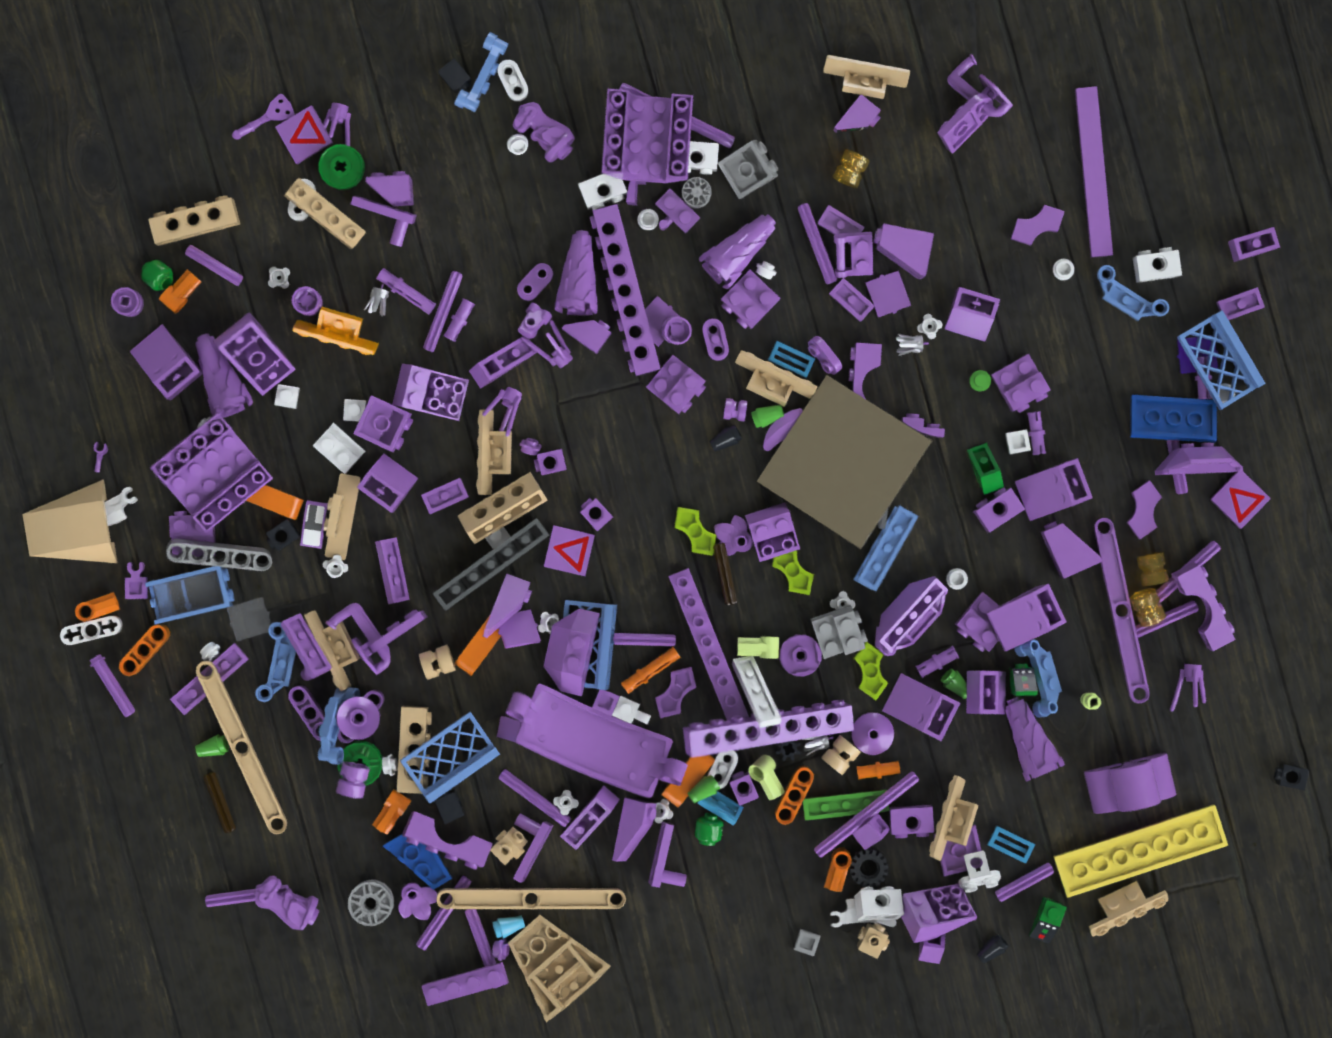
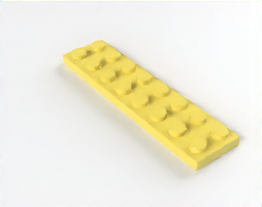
M1213 804L1053 856L1065 895L1069 898L1228 846L1216 806Z

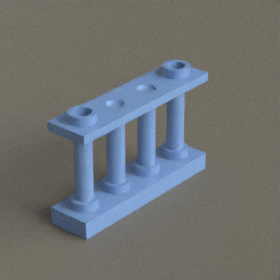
M895 506L887 519L885 529H881L853 580L876 591L918 516L901 506Z

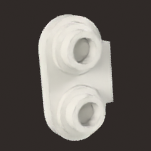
M984 851L964 855L969 876H965L958 881L960 888L965 889V892L969 893L978 889L977 886L986 885V888H993L998 885V881L1001 878L1000 872L989 870ZM973 858H980L982 860L981 871L976 872V868L971 866L970 862Z

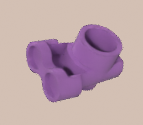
M531 303L526 309L527 314L518 328V332L527 339L534 338L537 335L538 329L543 324L547 325L552 318L550 312L541 309L536 303Z

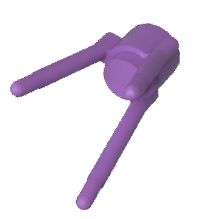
M332 103L331 109H328L323 123L326 129L329 121H332L328 137L332 138L336 124H342L343 120H345V145L350 146L351 114L347 113L349 107L339 103Z
M550 320V325L561 345L559 347L550 333H546L547 338L556 349L551 353L553 358L524 336L521 337L522 341L547 359L553 367L557 364L559 368H562L573 359L570 355L571 351L566 346L553 320Z
M507 387L505 391L501 389L498 396L482 413L483 416H486L502 399V404L508 407L499 431H504L508 422L506 436L510 435L517 408L522 399V393L511 387Z
M1185 664L1184 670L1180 669V677L1170 707L1171 712L1175 709L1184 677H1186L1187 682H1193V706H1198V682L1202 702L1206 703L1203 671H1201L1202 665Z

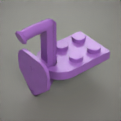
M972 54L962 61L947 79L949 85L968 101L964 106L959 107L955 115L949 121L944 122L937 132L946 149L952 154L982 125L988 116L1000 117L1013 106L996 85L984 75L980 74L978 76L984 87L981 93L961 78L971 66L977 65ZM994 99L1001 104L997 109L993 106Z
M352 603L336 613L329 621H326V624L336 630V626L352 615L369 641L362 645L357 637L351 641L363 660L378 675L389 666L391 661L390 650L387 644L427 618V615L423 610L419 612L413 610L404 617L405 622L402 624L399 621L386 629L388 633L382 637L363 608L357 603ZM375 652L382 658L377 664H374L370 656Z

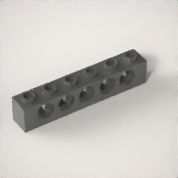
M536 518L442 586L433 595L444 610H448L550 536L538 518Z

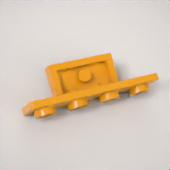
M325 307L320 309L317 325L297 320L292 330L300 336L314 337L323 343L331 342L344 349L358 350L365 355H374L379 343L359 338L363 318Z

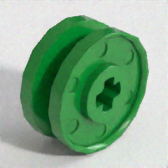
M335 144L322 153L319 160V173L329 186L339 190H348L355 187L362 180L365 173V162L361 154L353 147L345 144ZM340 162L343 164H347V166H345L346 170L344 172L341 170H337V168H339L338 164Z
M355 741L343 749L344 758L342 763L345 761L358 762L359 759H363L362 762L370 768L367 780L363 781L366 786L373 783L379 777L382 771L383 757L380 750L373 743ZM342 763L338 765L339 774L341 772Z

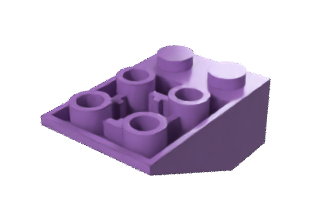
M163 324L130 351L151 381L168 400L175 398L202 375L201 369Z
M402 364L392 405L459 421L469 380L414 365Z
M1078 458L1014 481L1029 521L1093 498Z
M1049 584L1036 586L986 613L1004 652L1066 623V619Z
M901 673L882 711L942 741L960 703Z
M959 884L905 893L902 896L904 915L901 918L914 943L935 939L977 919V915Z

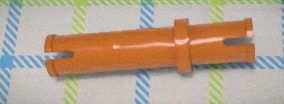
M671 647L667 652L642 669H637L635 674L621 682V684L629 694L643 683H648L650 678L681 657L675 648Z

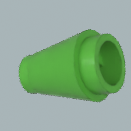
M781 405L756 408V411L751 412L756 428H764L784 417Z
M949 669L941 678L943 686L966 699L967 682L957 670Z
M216 735L196 745L195 749L198 757L224 755L225 752L229 751V744L225 735Z
M712 775L704 776L687 794L695 804L717 794L720 786Z

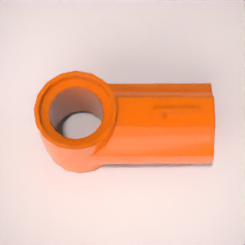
M187 269L173 286H169L161 294L159 300L176 314L184 307L188 301L187 298L201 284V281Z
M112 592L78 604L75 614L81 621H91L120 610L119 602L115 593ZM84 606L91 608V615L88 618L81 614Z
M394 789L372 825L382 833L388 834L399 816L403 815L411 800Z
M837 848L832 853V860L824 888L835 892H842L852 859L847 849ZM844 854L847 856V860L844 863L836 862V857Z

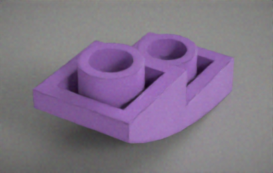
M907 413L906 417L901 418V422L921 434L940 438L944 437L945 429L939 428L940 424H927V427H924V419L919 418V414Z

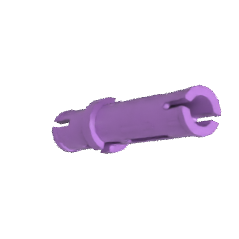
M385 268L378 274L377 280L391 288L393 293L403 296L428 315L436 306V303L403 282L404 279L401 277L397 278Z

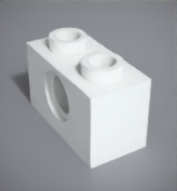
M690 141L688 173H691V170H700V174L712 175V171L716 172L719 143ZM693 153H699L702 156V161L700 163H693L690 156Z
M601 174L578 184L588 210L591 208L593 210L604 208V203L609 201L617 203L624 200V195H627L623 180L606 174ZM600 186H607L610 192L607 196H600L597 190Z
M1172 247L1161 248L1159 253L1151 254V250L1138 252L1139 256L1133 257L1136 283L1174 278L1182 275L1179 250L1172 251ZM1154 259L1161 261L1162 267L1160 270H1156L1153 267L1152 262Z
M891 886L883 887L881 890H874L873 887H864L854 896L857 921L898 920L904 915L901 889H894ZM875 899L882 902V907L876 904Z

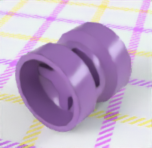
M726 398L723 419L730 420L731 418H736L738 421L744 422L747 401L740 400L736 402L733 399Z

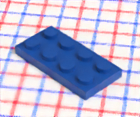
M1132 395L1130 437L1215 443L1217 440V405L1214 400Z

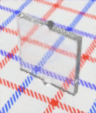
M263 597L227 608L231 621L230 626L233 627L237 641L268 632L271 625L269 619L270 612H267Z

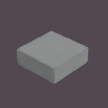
M800 929L794 950L814 956L821 936Z

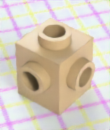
M512 827L508 832L503 830L495 838L497 842L490 851L506 865L513 857L517 860L525 852L523 847L528 841L521 832Z
M868 923L866 928L862 927L857 937L860 939L857 944L858 950L878 959L881 951H885L890 942L888 933L885 931L886 928L878 923L873 925Z

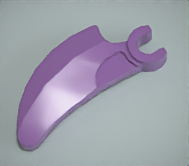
M802 408L791 410L785 413L784 417L773 422L764 438V450H771L785 439L803 412Z

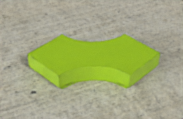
M678 507L675 528L687 534L692 544V552L713 556V545H715L716 535L708 532L702 526L699 519V510Z
M797 550L774 557L772 567L780 569L785 574L789 583V591L810 595L814 574L805 571L800 566L797 559Z
M865 642V649L859 650L854 657L862 670V681L858 688L874 700H877L888 685V682L882 677L880 672V661L883 653L868 642Z

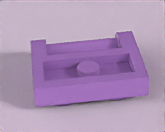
M872 232L834 235L837 257L835 276L837 278H845L847 276L873 275ZM846 242H850L851 267H845Z

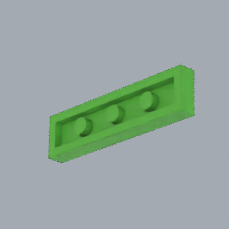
M887 789L804 798L805 821L857 815L885 793ZM889 805L880 812L889 811Z

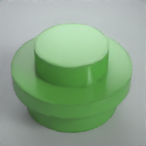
M978 370L970 376V385L975 391L981 392L989 388L991 378L987 372Z

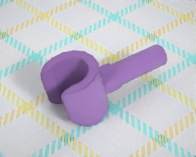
M98 442L94 444V451L97 453L94 472H100L103 455L108 452L106 444H104L102 451H98Z

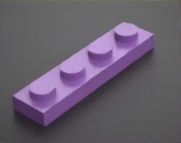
M234 643L213 663L222 681H225L249 658ZM211 666L206 667L201 674L203 676L211 675L212 668ZM196 676L170 700L183 715H186L206 697V694Z
M503 962L425 983L422 985V990L427 1006L502 986L508 984L509 981Z

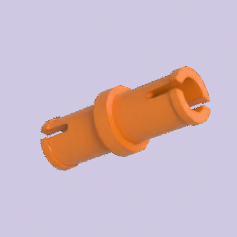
M899 761L881 764L880 762H875L874 765L857 766L858 780L872 777L881 779L882 776L901 774Z

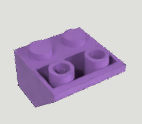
M393 172L392 176H384V173H372L371 177H366L368 185L393 207L414 205L412 179L405 172Z
M962 287L957 288L944 330L985 342L993 324L1000 299Z
M383 454L368 471L357 488L388 511L394 513L419 478L386 454Z
M786 503L745 515L760 562L800 549Z
M967 671V714H1005L1006 672Z

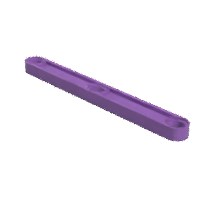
M1101 518L1094 524V534L1099 556L1103 560L1101 567L1129 697L1134 703H1144L1149 698V688L1115 529L1110 519ZM1100 522H1106L1109 525L1108 533L1102 534L1099 532L1098 525ZM1118 605H1124L1127 608L1125 616L1120 617L1116 614V607ZM1136 688L1144 690L1145 696L1142 700L1134 698L1133 692Z

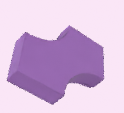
M1043 205L1041 211L1035 217L1030 219L1018 218L1016 220L1011 239L1031 246L1039 234L1047 231L1058 232L1065 211Z
M1150 480L1132 492L1135 500V510L1127 524L1138 539H1142L1157 528L1153 513L1157 502L1162 497Z
M692 667L671 671V683L668 689L660 696L655 697L660 718L681 713L683 697L687 692L696 688Z

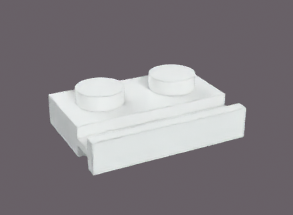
M335 423L313 445L344 474L366 452Z

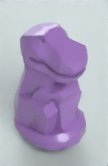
M526 103L519 107L518 115L513 122V128L519 133H524L528 128H532L534 131L531 134V139L537 141L546 151L545 159L548 162H553L557 158L563 160L573 150L570 145L575 140V137L568 127L546 116L537 103Z
M273 875L269 876L262 884L256 886L255 903L257 906L272 910L292 929L303 930L307 924L313 925L319 913V910L316 909L318 898L314 896L305 898L294 894L290 888L286 889L284 894L279 893L278 890L282 885L281 880Z

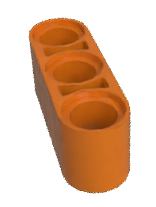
M264 485L246 500L294 520L297 519L304 500L267 485Z
M489 617L454 663L470 676L473 675L501 637L498 634L499 628L488 638L483 637Z
M164 624L154 625L149 628L119 664L121 673L131 676L140 672L169 639V628ZM157 628L162 629L164 633L161 640L156 639L154 636V631ZM142 644L148 645L150 649L147 656L142 655L140 652ZM128 660H132L135 663V669L132 672L126 668Z
M711 755L690 756L685 762L688 766L681 785L669 783L661 795L678 808L688 797L687 793L702 779L715 759Z
M799 766L796 768L785 789V793L775 809V817L781 824H790L794 820L813 782L814 775L809 767ZM804 770L808 771V780L800 781L798 774ZM791 790H798L800 792V797L797 800L789 799L788 795ZM782 809H789L791 814L789 818L781 819L779 812Z

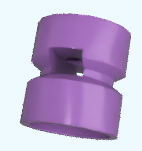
M300 287L292 296L293 307L305 316L316 315L322 308V296L311 287Z
M122 287L113 293L111 305L117 313L127 317H134L142 311L144 300L137 291L128 287Z
M673 316L664 320L660 331L665 341L679 345L688 341L692 329L686 319Z
M343 762L340 772L343 778L339 779L336 792L348 797L363 798L366 787L363 781L367 780L370 768L355 762Z

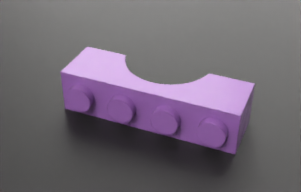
M855 343V347H851L850 360H854L853 369H849V381H852V391L864 399L862 383L870 370L881 365L882 344Z
M1193 562L1172 573L1171 575L1180 593L1186 596L1196 595L1201 598L1205 605V619L1198 631L1206 648L1215 651L1234 641L1233 633L1235 630L1229 621L1227 622L1224 617L1226 611L1215 598L1217 593L1213 585H1209L1206 579L1208 574L1205 568Z
M415 811L411 812L402 836L407 838L406 842L418 846V843L426 845V850L435 854L438 851L446 854L445 858L455 862L460 859L465 861V866L475 870L477 867H484L493 844L476 836H469L458 845L448 844L437 835L434 819Z

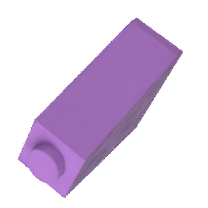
M1054 521L1045 525V530L1041 531V535L1061 578H1067L1103 562L1096 552L1063 523L1057 524Z

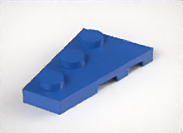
M402 834L383 845L385 849L395 855L399 861L409 867L433 890L452 879L438 853L435 854L426 850V845L418 843V846L406 842L407 838L402 836Z

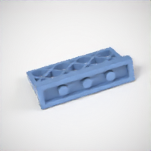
M1223 310L1213 314L1177 337L1219 410L1265 384ZM1208 323L1211 324L1214 330L1212 337L1203 334L1204 326ZM1188 335L1197 336L1196 347L1189 346L1185 337ZM1202 338L1211 340L1209 351L1200 349ZM1216 342L1223 345V355L1214 353ZM1199 352L1208 355L1206 365L1200 364L1197 360ZM1212 356L1222 359L1220 369L1210 367ZM1226 360L1233 362L1235 365L1234 373L1224 371ZM1209 371L1219 373L1217 384L1210 382L1208 378ZM1223 375L1233 377L1231 388L1221 385ZM1237 379L1243 380L1247 389L1244 391L1236 390ZM1220 389L1230 391L1229 398L1224 403L1219 397Z
M565 600L563 618L570 615V605H577L580 609H584L582 606L589 607L588 611L594 607L602 608L601 617L598 623L601 621L600 628L597 626L599 639L593 644V649L597 653V660L592 664L589 663L588 670L591 669L595 674V684L585 681L584 687L608 690L617 605Z
M468 712L406 755L400 762L425 799L431 803L496 758L500 753L489 740L472 713ZM469 718L474 724L472 733L461 732L462 723ZM448 732L457 734L455 746L443 744L444 735ZM460 734L471 736L469 748L458 746ZM474 737L483 738L487 746L481 750L472 749ZM431 744L439 746L437 758L425 756L427 747ZM442 746L454 748L452 761L440 759ZM457 749L469 751L467 760L464 762L455 761ZM413 757L422 758L420 770L411 769L406 762ZM425 759L436 761L434 773L422 771ZM439 761L451 763L450 772L446 775L437 773ZM413 772L419 773L418 779ZM422 774L433 775L432 784L424 789L420 783Z

